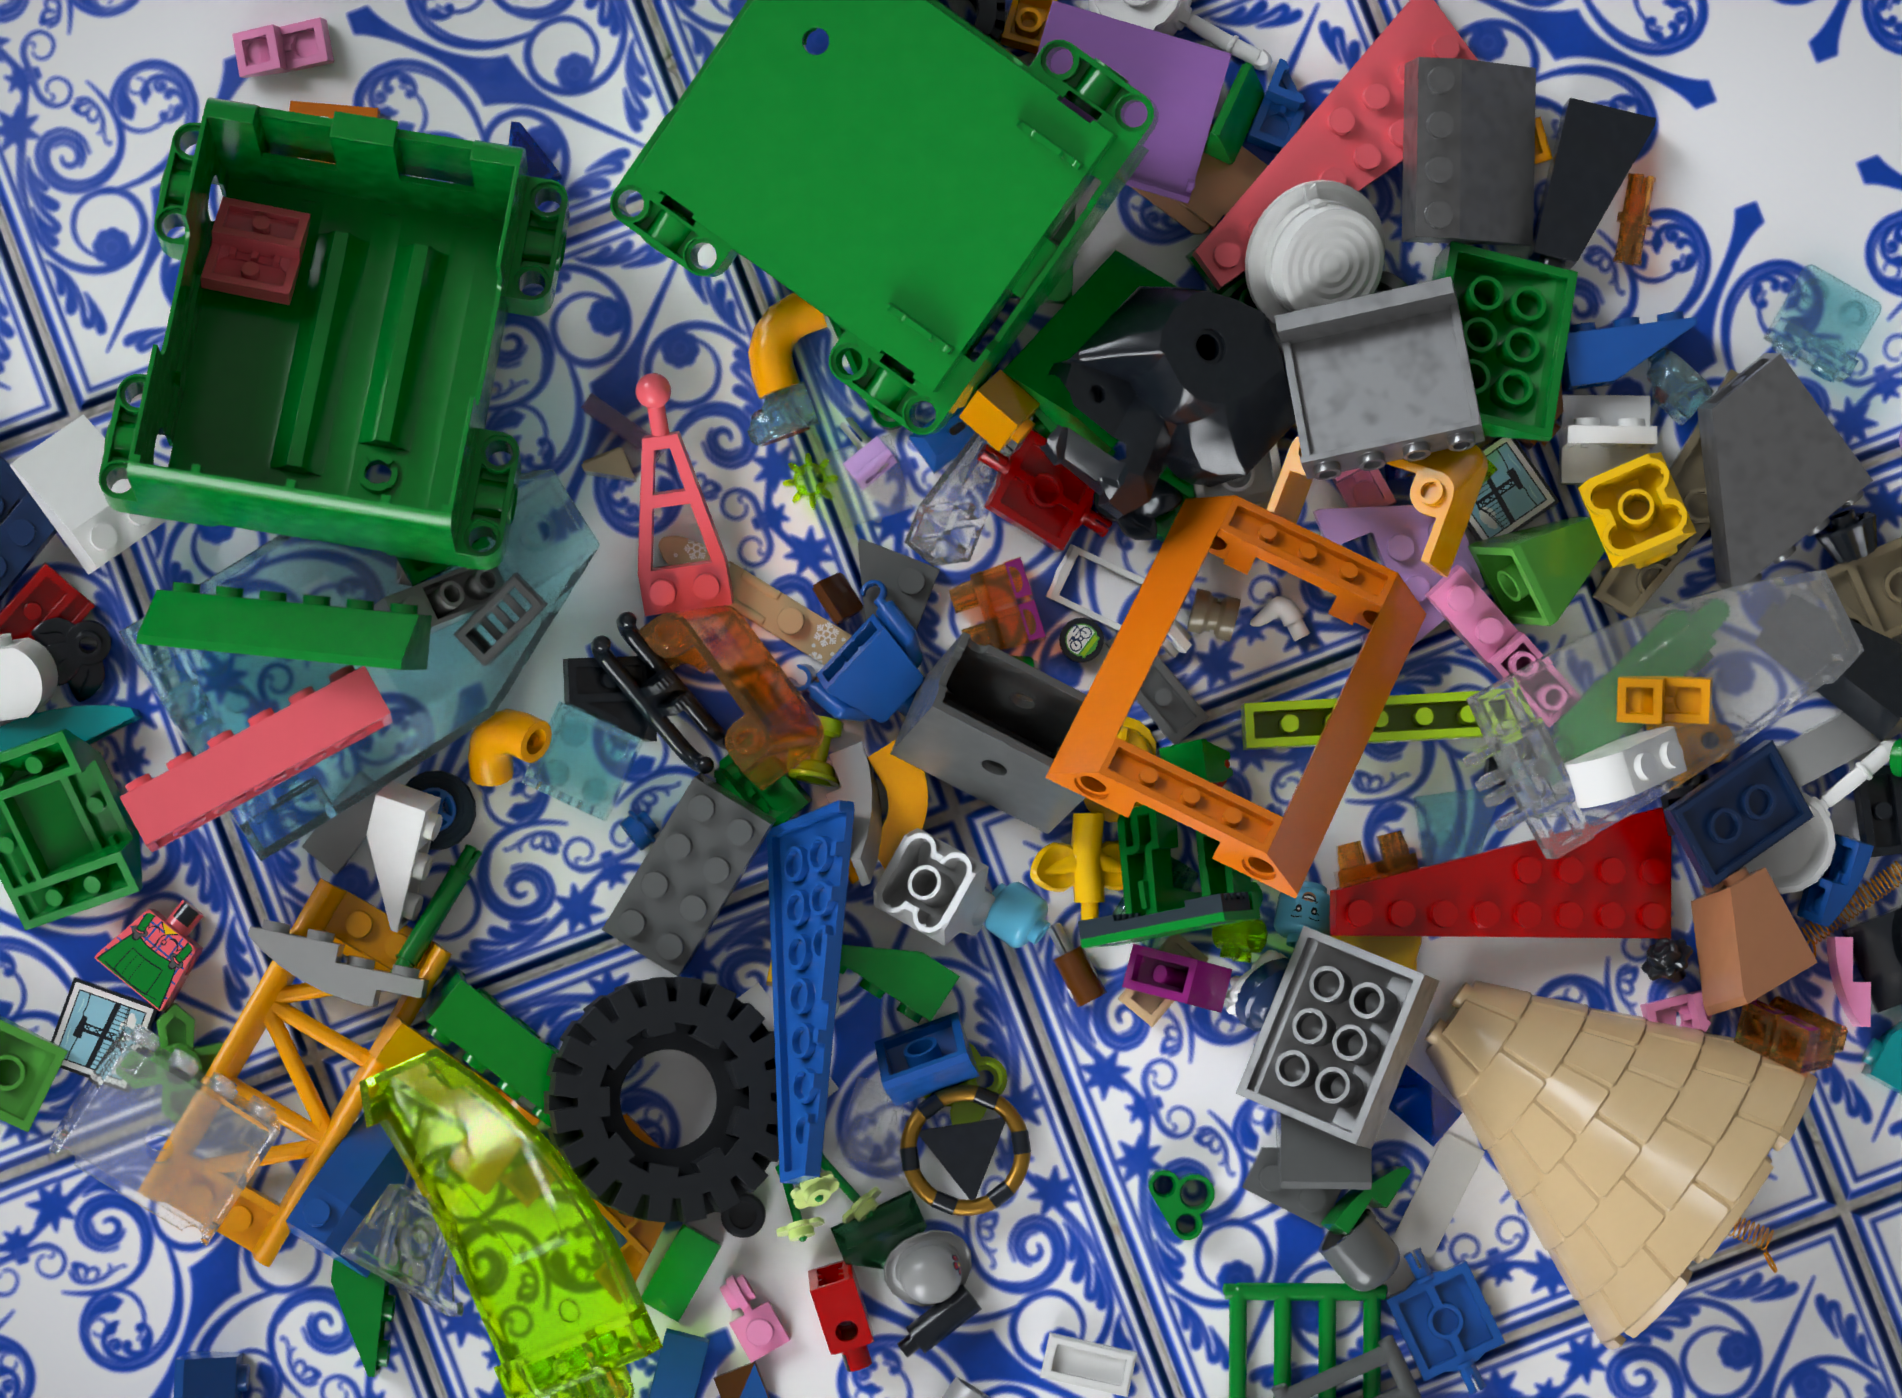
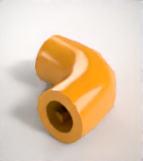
M791 293L771 305L753 329L748 358L752 381L759 399L774 397L800 386L801 383L792 357L794 346L805 335L827 328L823 313L795 293Z
M508 708L485 715L477 724L470 737L468 764L471 780L478 785L490 787L507 783L514 775L513 756L525 762L533 763L545 754L552 738L551 726L546 721L532 714Z

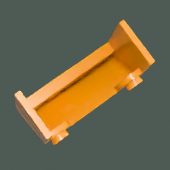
M1298 436L1289 447L1266 509L1295 524L1298 521L1313 478L1307 479L1301 465L1300 457H1302ZM1477 445L1464 451L1445 449L1432 452L1427 458L1418 461L1399 459L1386 462L1387 465L1416 474L1410 489L1411 502L1420 513L1436 519L1421 561L1439 575L1447 578L1488 470L1487 457Z

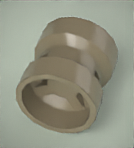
M1197 588L1187 631L1201 634L1204 631L1210 632L1211 629L1214 630V635L1217 639L1230 642L1241 599L1227 596L1219 602L1218 598L1214 597L1211 591Z

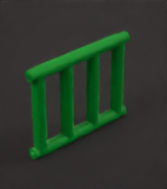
M1238 1282L1223 1284L1224 1299H1229V1398H1247V1300L1274 1301L1273 1387L1282 1383H1286L1288 1387L1291 1386L1292 1301H1319L1318 1374L1336 1366V1301H1363V1354L1380 1347L1378 1342L1381 1340V1300H1385L1388 1294L1386 1284L1365 1292L1356 1291L1346 1283ZM1381 1366L1363 1374V1398H1373L1381 1394ZM1336 1386L1319 1393L1318 1398H1336Z

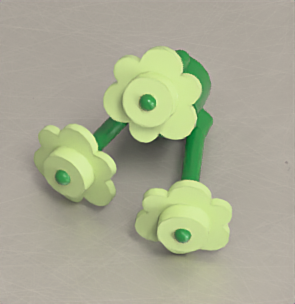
M822 1151L821 1167L825 1172L821 1173L820 1177L800 1182V1186L795 1188L793 1184L783 1183L793 1222L776 1229L777 1236H789L790 1242H804L807 1238L814 1236V1228L825 1224L824 1219L821 1217L802 1219L800 1209L824 1204L838 1188L854 1203L842 1216L843 1223L847 1224L854 1218L861 1222L867 1217L873 1216V1212L879 1206L875 1199L882 1191L876 1186L868 1193L860 1196L830 1163ZM778 1164V1165L775 1167V1169H776V1171H777V1173H778V1175H779V1177H780L779 1164Z

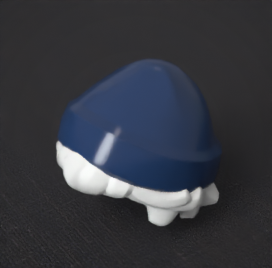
M1267 950L1252 964L1251 969L1242 976L1236 975L1230 979L1232 989L1226 995L1228 1002L1226 1011L1228 1014L1235 1015L1241 1024L1253 1031H1261L1290 959L1275 950Z

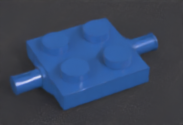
M1421 1247L1414 1249L1413 1252L1420 1267H1418L1411 1252L1403 1256L1415 1280L1405 1289L1386 1297L1387 1306L1423 1381H1427L1444 1372L1459 1370L1469 1391L1468 1393H1476L1478 1391L1470 1375H1472L1479 1390L1484 1389L1486 1384L1475 1362L1484 1353L1504 1344L1503 1336L1467 1261L1464 1260L1445 1270L1431 1271L1421 1251Z

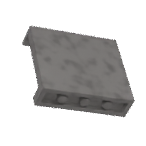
M1451 276L1274 316L1277 333L1282 343L1302 453L1300 461L1307 479L1330 480L1340 476L1341 472L1358 468L1364 471L1376 470L1385 466L1386 462L1399 459L1418 461L1427 458L1432 452L1445 449L1464 451L1474 447L1478 442L1485 441L1457 295Z

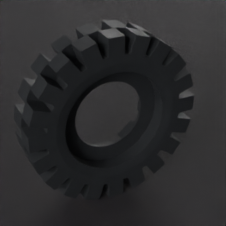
M681 976L655 977L632 981L614 988L615 991L608 995H600L583 1009L585 1013L577 1021H571L560 1037V1040L563 1041L558 1054H552L546 1073L547 1076L551 1077L549 1091H544V1114L550 1115L552 1128L547 1129L554 1151H560L565 1161L562 1166L575 1183H581L588 1190L586 1194L604 1206L619 1211L618 1213L642 1220L663 1223L676 1221L687 1223L707 1219L706 1215L713 1212L723 1213L741 1202L740 1196L747 1191L754 1192L769 1176L765 1170L770 1162L779 1161L774 1031H768L762 1023L766 1018L750 1003H742L735 998L736 993L718 984H707L702 982V979ZM660 1050H678L698 1059L710 1073L716 1089V1109L708 1128L695 1141L673 1149L653 1147L636 1137L627 1126L620 1105L621 1088L629 1070L644 1056Z

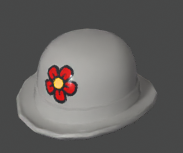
M932 1230L915 1234L900 1242L890 1252L884 1264V1281L893 1295L908 1304L930 1306L949 1299L958 1290L959 1285L962 1283L966 1284L972 1268L971 1251L963 1238L950 1231Z

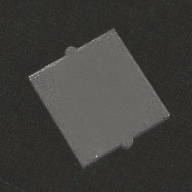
M891 434L878 438L891 451L897 463L864 490L859 487L843 466L845 461L858 452L853 442L851 446L821 454L843 529L873 520L875 523H881L883 517L913 509Z

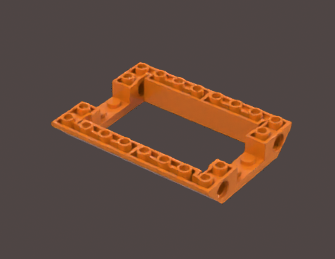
M1237 495L1185 499L1045 778L1129 818L1136 802L1162 813L1219 841L1212 859L1296 899L1427 614L1398 572L1267 511ZM1208 552L1224 559L1223 564L1248 575L1257 557L1336 595L1328 614L1350 625H1353L1355 622L1370 629L1283 817L1117 737Z

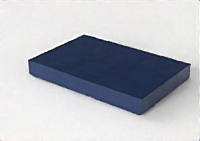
M1764 740L1663 810L1705 888H1713L1814 817L1773 740Z

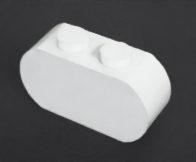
M10 633L0 634V721L29 717L37 709L45 706L53 697L58 683L56 664L49 651L39 642L29 637L12 640Z
M1674 726L1655 728L1617 739L1565 763L1578 808L1595 807L1637 795L1687 771L1683 750Z

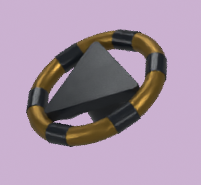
M955 1085L932 1093L916 1106L904 1126L900 1142L902 1170L908 1183L924 1202L932 1208L950 1215L974 1216L1000 1207L1015 1195L1023 1183L1029 1168L1031 1146L1029 1132L1022 1116L1007 1099L999 1093L981 1086ZM961 1101H970L994 1110L1002 1117L922 1129L925 1122L946 1105ZM1006 1122L1011 1131L1014 1153L1012 1167L1005 1180L985 1196L976 1198ZM919 1136L969 1199H959L937 1191L925 1179L920 1170L917 1148Z

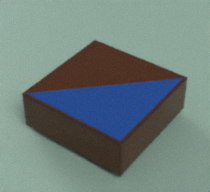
M756 1360L713 1378L721 1398H770Z

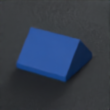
M958 1011L874 1042L881 1082L885 1092L895 1106L980 1076Z

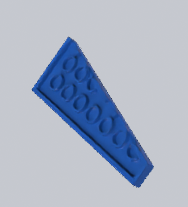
M835 801L772 827L767 835L780 1183L797 1184L820 1177L855 812L854 802Z

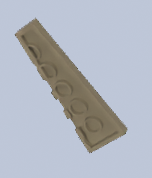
M1733 369L1729 370L1717 391L1739 373ZM1699 420L1669 468L1697 533L1678 544V552L1644 568L1636 569L1633 564L1613 568L1610 565L1592 595L1594 599L1629 620L1637 614L1710 528Z

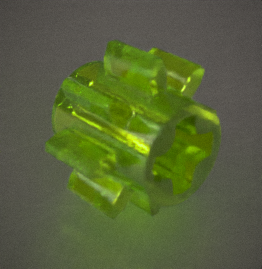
M806 453L805 464L800 467L792 462L788 464L790 470L795 473L794 479L783 481V486L786 488H796L797 493L792 499L794 505L804 498L809 500L812 510H816V499L823 496L827 500H833V496L827 490L828 484H834L839 480L838 476H827L825 473L830 463L829 459H824L818 465L812 463L810 453ZM807 471H814L816 478H823V483L816 484V491L812 493L807 492L805 485H798L800 480L806 478Z
M1259 919L1212 928V940L1214 945L1221 949V958H1230L1232 961L1250 963L1251 953L1261 952L1267 943V927Z

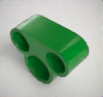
M1168 1169L1155 1170L1148 1179V1189L1171 1230L1178 1238L1182 1240L1195 1239L1203 1229L1200 1214L1206 1211L1214 1200L1215 1191L1212 1183L1199 1173H1189L1178 1178ZM1161 1176L1169 1177L1172 1182L1171 1189L1166 1193H1160L1155 1189V1182ZM1192 1180L1202 1182L1207 1190L1205 1200L1198 1205L1185 1203L1181 1195L1183 1186ZM1184 1215H1190L1194 1219V1227L1187 1232L1181 1231L1178 1228V1220Z

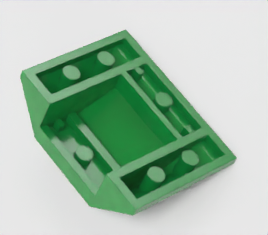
M66 728L0 752V880L25 931L139 892L143 888L139 832L120 799L122 795L101 752Z

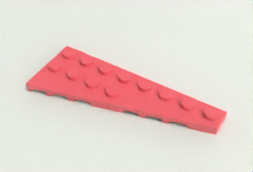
M1409 0L1194 251L1192 256L1217 290H1220L1245 272L1246 250L1253 228L1265 209L1285 191L1309 181L1331 180L1348 185L1360 192L1403 162L1405 64L1418 57L1456 58L1478 61L1434 0Z

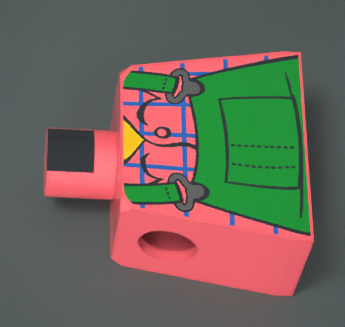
M184 899L168 918L156 909H148L100 950L94 958L157 1010L165 1011L176 999L202 953L203 947L188 935L204 915Z

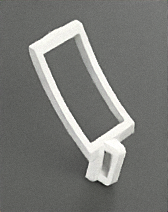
M1070 544L1055 572L1046 597L1119 631L1122 626L1121 624L1060 596L1070 571L1079 555L1141 585L1145 578ZM1175 619L1168 633V636L1173 641L1170 643L1165 639L1162 648L1168 655L1174 658L1179 652L1186 653L1192 646L1189 642L1192 636Z

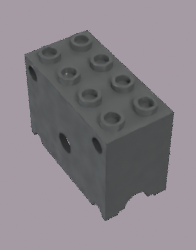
M963 632L928 672L923 683L919 686L890 754L1049 834L1086 798L1045 778L1086 694L991 645L982 646L972 641L970 634ZM1014 693L1024 694L1033 701L1021 699Z

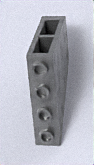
M1764 353L1697 408L1716 582L1721 589L1736 592L1740 590L1743 592L1753 587L1761 580V571L1772 562L1778 564L1790 557L1796 551L1794 544L1805 535L1813 536L1823 530L1830 523L1828 517L1840 507L1843 509L1860 500L1864 495L1862 489L1873 481L1781 353Z

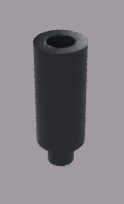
M962 1283L949 1299L936 1303L906 1327L909 1334L898 1342L897 1345L907 1358L920 1348L924 1353H927L982 1310V1308Z

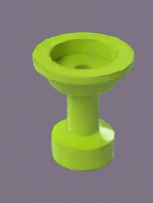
M810 715L807 730L814 734L809 759L798 761L794 769H789L788 776L798 781L818 786L839 787L840 782L835 776L834 767L826 763L831 739L841 737L844 723L830 717Z

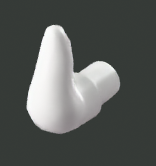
M1277 596L1271 599L1250 620L1251 626L1260 627L1276 618H1280L1284 627L1287 626L1294 641L1310 634L1302 619L1304 617L1297 605L1285 596Z

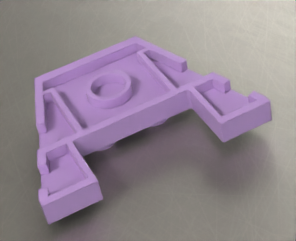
M1413 505L1330 508L1313 511L1322 537L1339 545L1363 535L1371 534L1382 565L1399 573L1427 614L1413 645L1445 620L1442 614L1425 596L1444 576L1439 575L1421 561L1436 520L1435 518L1423 515ZM1464 532L1451 570L1456 565L1462 566L1482 589L1485 587V584L1468 548L1469 542ZM1368 633L1360 636L1362 643H1364Z

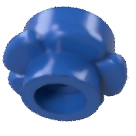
M629 810V816L619 824L632 842L642 851L651 843L654 844L656 839L653 836L660 830L644 810L638 815L634 811Z

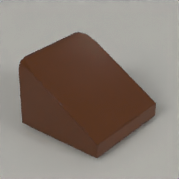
M836 573L813 585V592L834 625H840L862 611L863 604L842 573Z

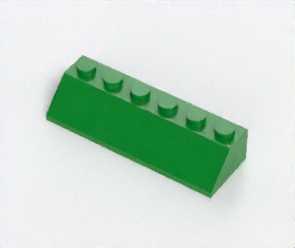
M173 582V590H156L138 631L136 644L396 670H427L432 615L418 614V605L391 603L390 611L374 610V601L347 599L346 607L330 606L331 597L303 594V603L288 602L286 592L260 590L259 599L243 597L244 588L216 586V594L200 593L201 584Z

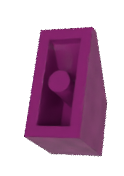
M1133 944L1122 987L1222 1013L1233 969Z

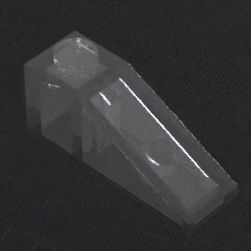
M976 432L919 504L904 541L932 566L969 562L990 512L984 505L996 485L998 472L983 462L976 460L977 455L982 453L980 450L984 444H989ZM1007 444L1000 453L1008 456L1014 450Z

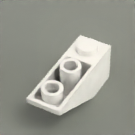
M391 781L375 795L366 836L390 929L397 933L410 920L415 921L421 911L423 896L419 895L421 881L427 878L432 866L433 856L429 855L428 852L431 840L434 841L440 831L442 815L438 814L440 797Z

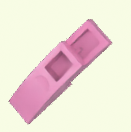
M1456 565L1450 571L1448 578L1443 577L1425 594L1426 598L1450 623L1449 627L1507 689H1513L1514 696L1547 728L1581 698L1523 632L1516 629L1462 566Z

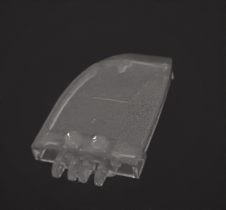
M1826 570L1764 579L1689 597L1636 614L1580 637L1468 697L1466 700L1487 744L1466 755L1463 761L1466 767H1471L1485 762L1491 756L1494 757L1499 768L1481 776L1475 782V785L1480 792L1505 780L1506 785L1483 798L1486 807L1500 805L1512 796L1519 807L1501 816L1495 822L1498 831L1507 830L1525 820L1545 858L1558 859L1595 838V834L1645 807L1697 775L1777 720L1822 685L1834 683L1860 656L1864 648ZM1618 677H1713L1711 723L1663 722L1662 724L1616 722ZM1665 726L1675 727L1687 767L1686 772L1637 795L1619 801L1589 808L1577 807L1576 797L1565 767L1566 762L1612 741L1635 733Z

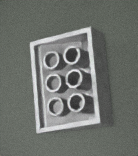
M1418 57L1405 64L1402 242L1450 243L1454 241L1462 244L1533 245L1536 68L1468 59Z
M1303 926L1236 1094L1350 1143L1372 1149L1440 981L1317 930Z

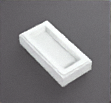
M1050 1332L1040 1377L1128 1397L1137 1352Z

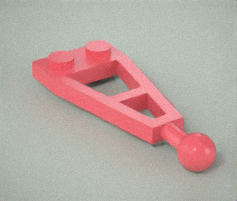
M646 374L639 379L635 389L638 401L647 407L652 434L642 438L638 578L645 616L731 605L734 602L726 553L680 431L669 432L665 404L671 396L670 383L661 374ZM670 448L684 488L655 492L656 450ZM690 504L711 560L653 568L654 509Z

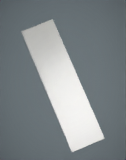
M1447 1132L1444 1133L1392 1238L1399 1249L1400 1262L1394 1274L1384 1283L1388 1287V1293L1395 1294L1405 1289L1415 1280L1403 1255L1411 1252L1418 1267H1420L1413 1250L1421 1247L1428 1265L1430 1264L1485 1151Z

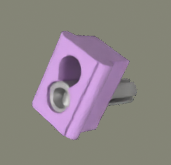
M852 417L846 418L847 423L863 441L861 442L844 421L840 424V428L858 450V452L843 463V466L859 487L864 490L895 465L897 461L878 436L871 439Z

